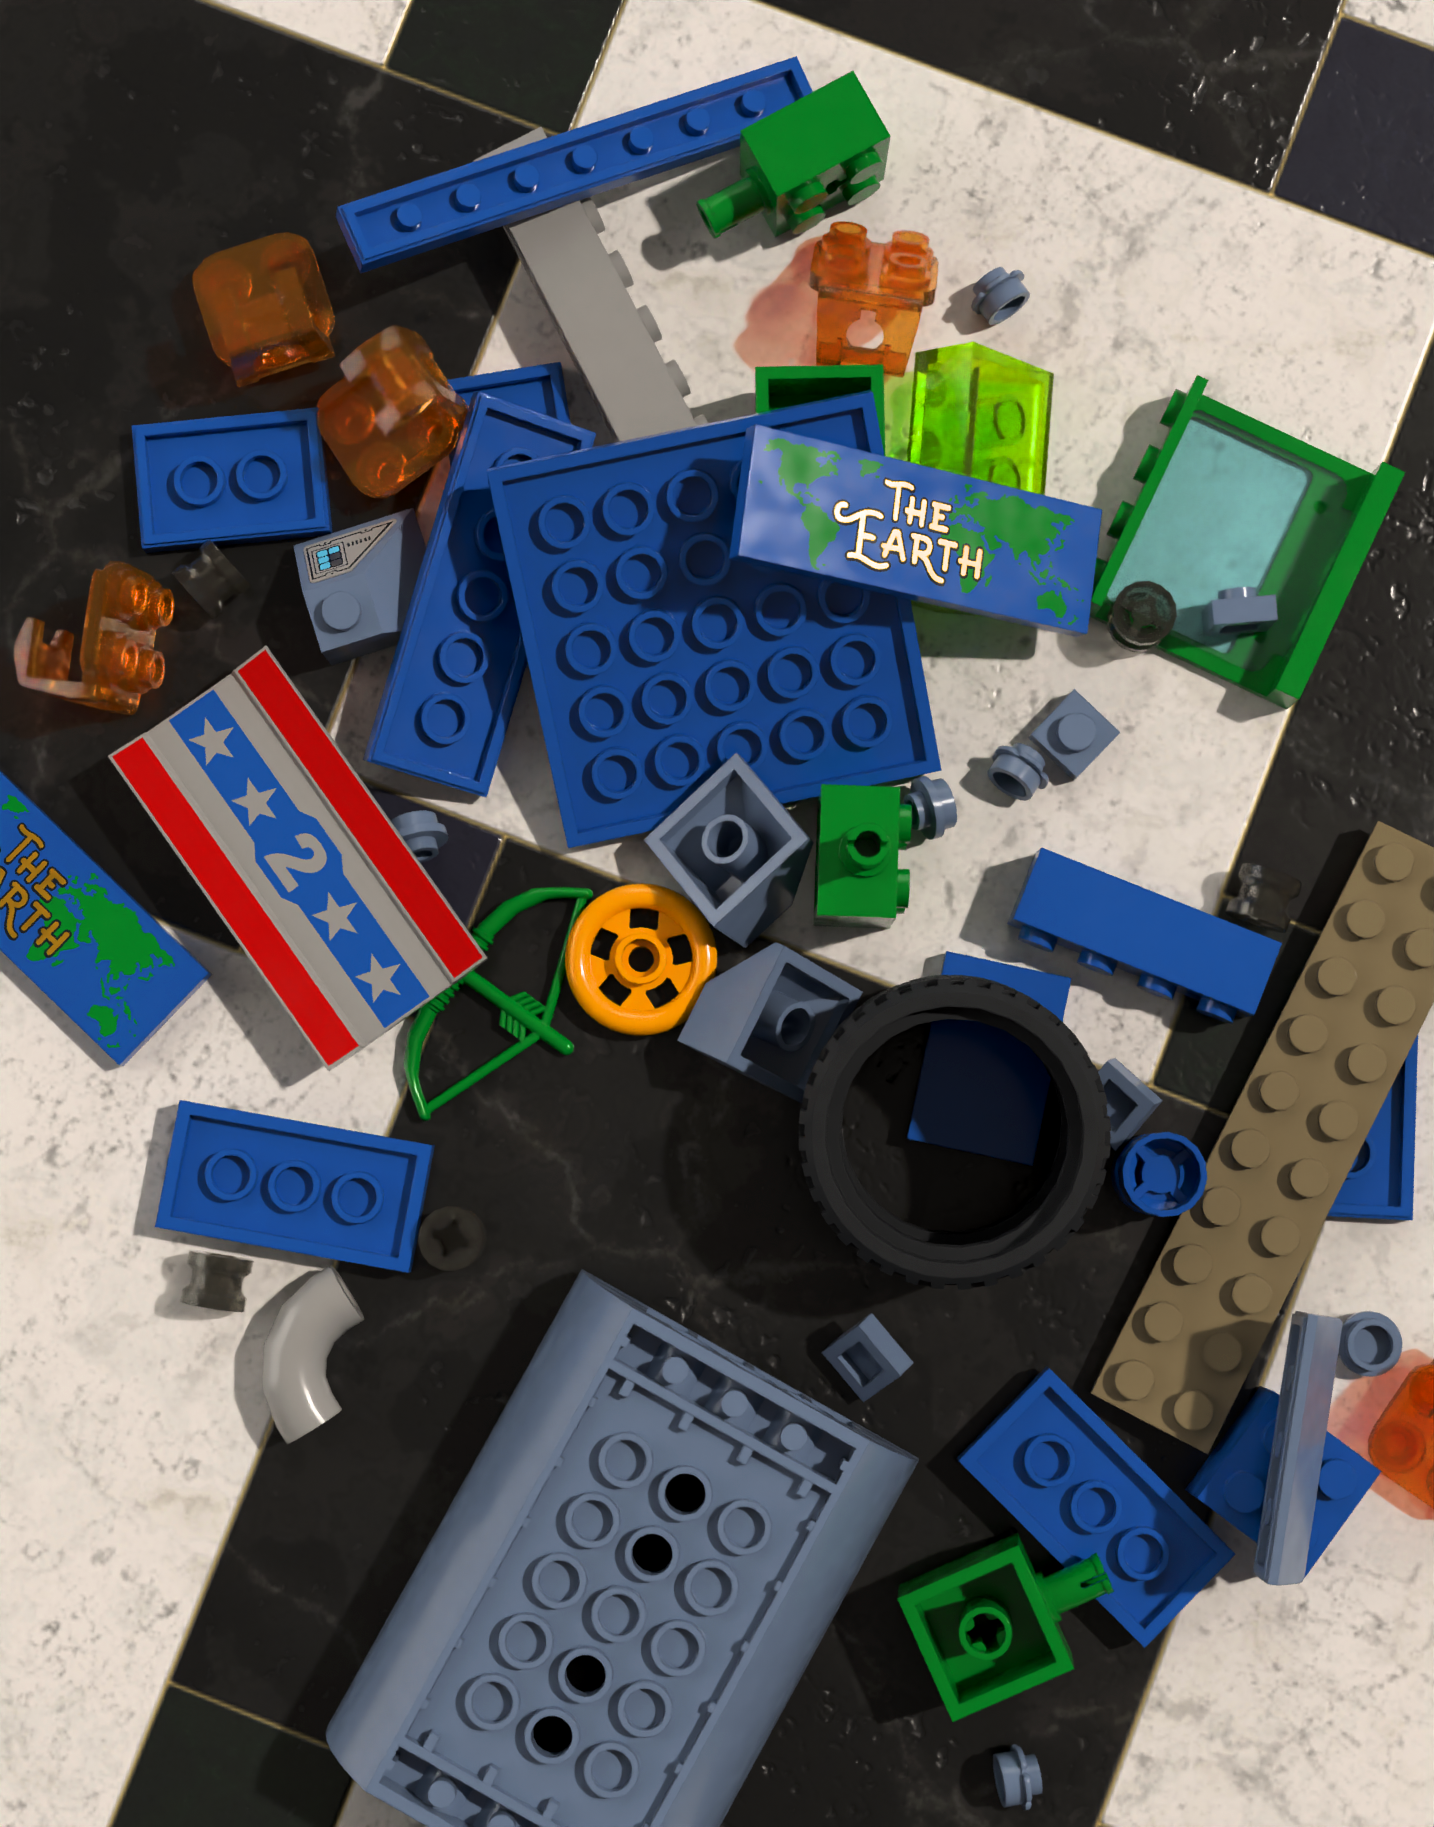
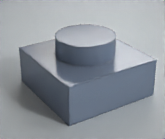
M1235 587L1219 591L1218 599L1211 600L1201 612L1204 637L1266 632L1278 620L1276 594L1257 596L1255 587Z
M1074 689L1028 738L1075 781L1119 735L1120 731Z
M1113 1058L1102 1066L1098 1074L1108 1102L1106 1107L1107 1116L1110 1117L1111 1123L1110 1145L1111 1148L1117 1151L1124 1147L1163 1100L1121 1062Z
M872 1313L835 1339L822 1352L863 1402L899 1378L913 1364V1361Z

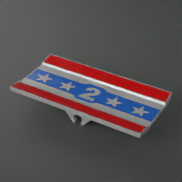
M264 646L234 669L231 674L151 730L141 734L108 755L113 765L328 1071H331L361 1051L488 959L267 646Z

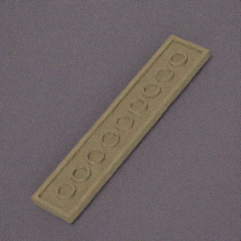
M1380 821L1375 824L1206 1160L1207 1182L1203 1195L1191 1209L1178 1216L1090 1391L1091 1394L1206 1454L1209 1453L1434 1003V847Z

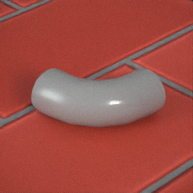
M332 1265L312 1276L282 1304L264 1342L262 1389L276 1428L286 1444L309 1433L342 1410L332 1394L326 1377L327 1357L334 1342L347 1330L362 1322L364 1316L347 1285Z

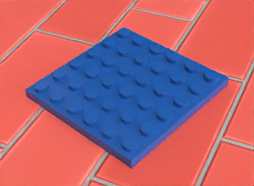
M872 391L848 394L487 469L568 848L653 831L735 753L742 756L781 804L817 797L820 793L821 784L870 786L942 771L911 600L729 559L746 429L757 424L884 456Z

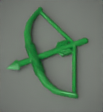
M532 888L502 902L477 928L473 927L471 935L483 952L488 951V945L494 943V935L519 912L548 899H576L545 1006L525 991L509 997L473 970L418 1009L407 1032L403 1066L413 1101L422 1121H428L433 1111L540 1039L562 1055L568 1056L573 1053V1043L553 1029L550 1024L566 973L565 950L568 936L576 919L584 910L587 899H591L593 896V891L590 888ZM465 983L500 1009L499 1025L520 1041L426 1103L419 1080L422 1045L437 1013L439 1014L440 1011L445 1010L444 1005L450 1003V997L454 998L455 994L453 993L455 990L458 992L460 989L458 986ZM543 1012L541 1019L536 1016ZM526 1029H528L531 1032L527 1036H525Z

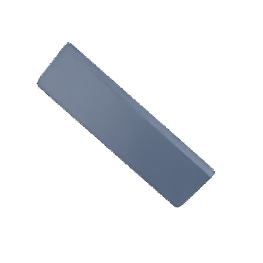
M1295 1311L1291 1318L1253 1568L1255 1575L1270 1585L1300 1584L1305 1577L1342 1332V1320L1336 1317Z

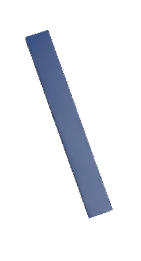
M796 56L338 206L335 217L360 273H364L740 147V130L813 91Z

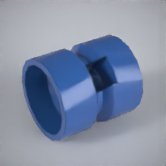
M1171 1132L1139 1134L1130 1139L1115 1154L1111 1166L1112 1187L1119 1200L1132 1211L1148 1216H1177L1191 1209L1203 1195L1207 1182L1206 1162L1198 1147L1184 1136Z

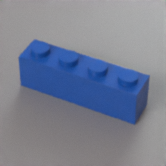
M1042 847L1033 857L1007 923L1021 929L1017 939L1028 945L1047 952H1053L1056 944L1080 953L1077 963L1088 969L1108 976H1113L1116 968L1140 977L1136 985L1138 988L1169 1000H1173L1175 992L1199 1000L1196 1008L1198 1012L1229 1024L1233 1023L1235 1016L1246 1018L1255 1015L1282 945L1281 942Z

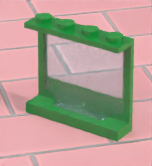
M1197 375L1187 393L1175 389L1159 422L1170 428L1160 449L1149 444L1134 474L1133 479L1143 484L1134 505L1126 501L1121 502L1106 535L1117 541L1107 561L1099 557L1096 558L1090 617L1284 709H1288L1302 695L1405 472L1383 461L1372 473L1365 471L1203 395L1209 380ZM1235 587H1255L1257 596L1276 594L1278 620L1266 632L1204 637L1201 612L1211 600L1218 599L1219 591Z

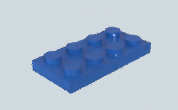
M179 1100L155 1227L410 1273L435 1145Z
M1047 1366L956 1458L1065 1568L1087 1559L1097 1552L1114 1592L1095 1599L1144 1648L1236 1555Z

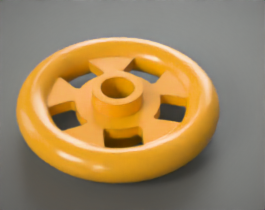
M629 884L614 888L598 896L578 916L572 926L566 944L565 970L574 997L591 1018L608 1029L619 1033L648 1036L669 1031L688 1020L705 983L716 976L717 948L713 932L704 915L683 895L655 884ZM650 909L658 911V929L656 931L644 927L631 929L629 927L631 910ZM601 928L618 935V938L611 947L609 960L591 955L594 939ZM686 935L691 947L692 961L674 965L672 950L667 940L672 937ZM639 948L649 950L654 957L653 965L644 972L635 971L629 964L631 953ZM609 975H614L621 985L631 990V994L621 1006L608 999L599 989ZM667 978L670 979L679 994L665 1005L654 1008L646 995V991L655 989Z

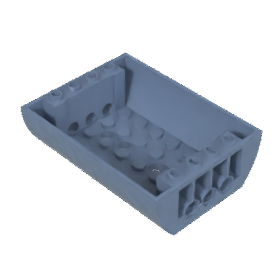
M582 1269L328 1724L326 1740L330 1750L340 1765L364 1791L427 1827H720L914 1471L919 1458ZM679 1474L694 1475L704 1485V1500L698 1508L692 1511L683 1512L677 1510L669 1504L666 1498L665 1489L668 1482ZM657 1534L669 1542L672 1549V1557L665 1568L659 1571H647L636 1563L633 1557V1546L644 1535ZM581 1655H590L602 1663L606 1677L599 1688L583 1692L570 1684L566 1668L574 1658ZM547 1716H557L565 1720L572 1731L570 1744L559 1752H549L538 1746L534 1739L533 1728L540 1719Z

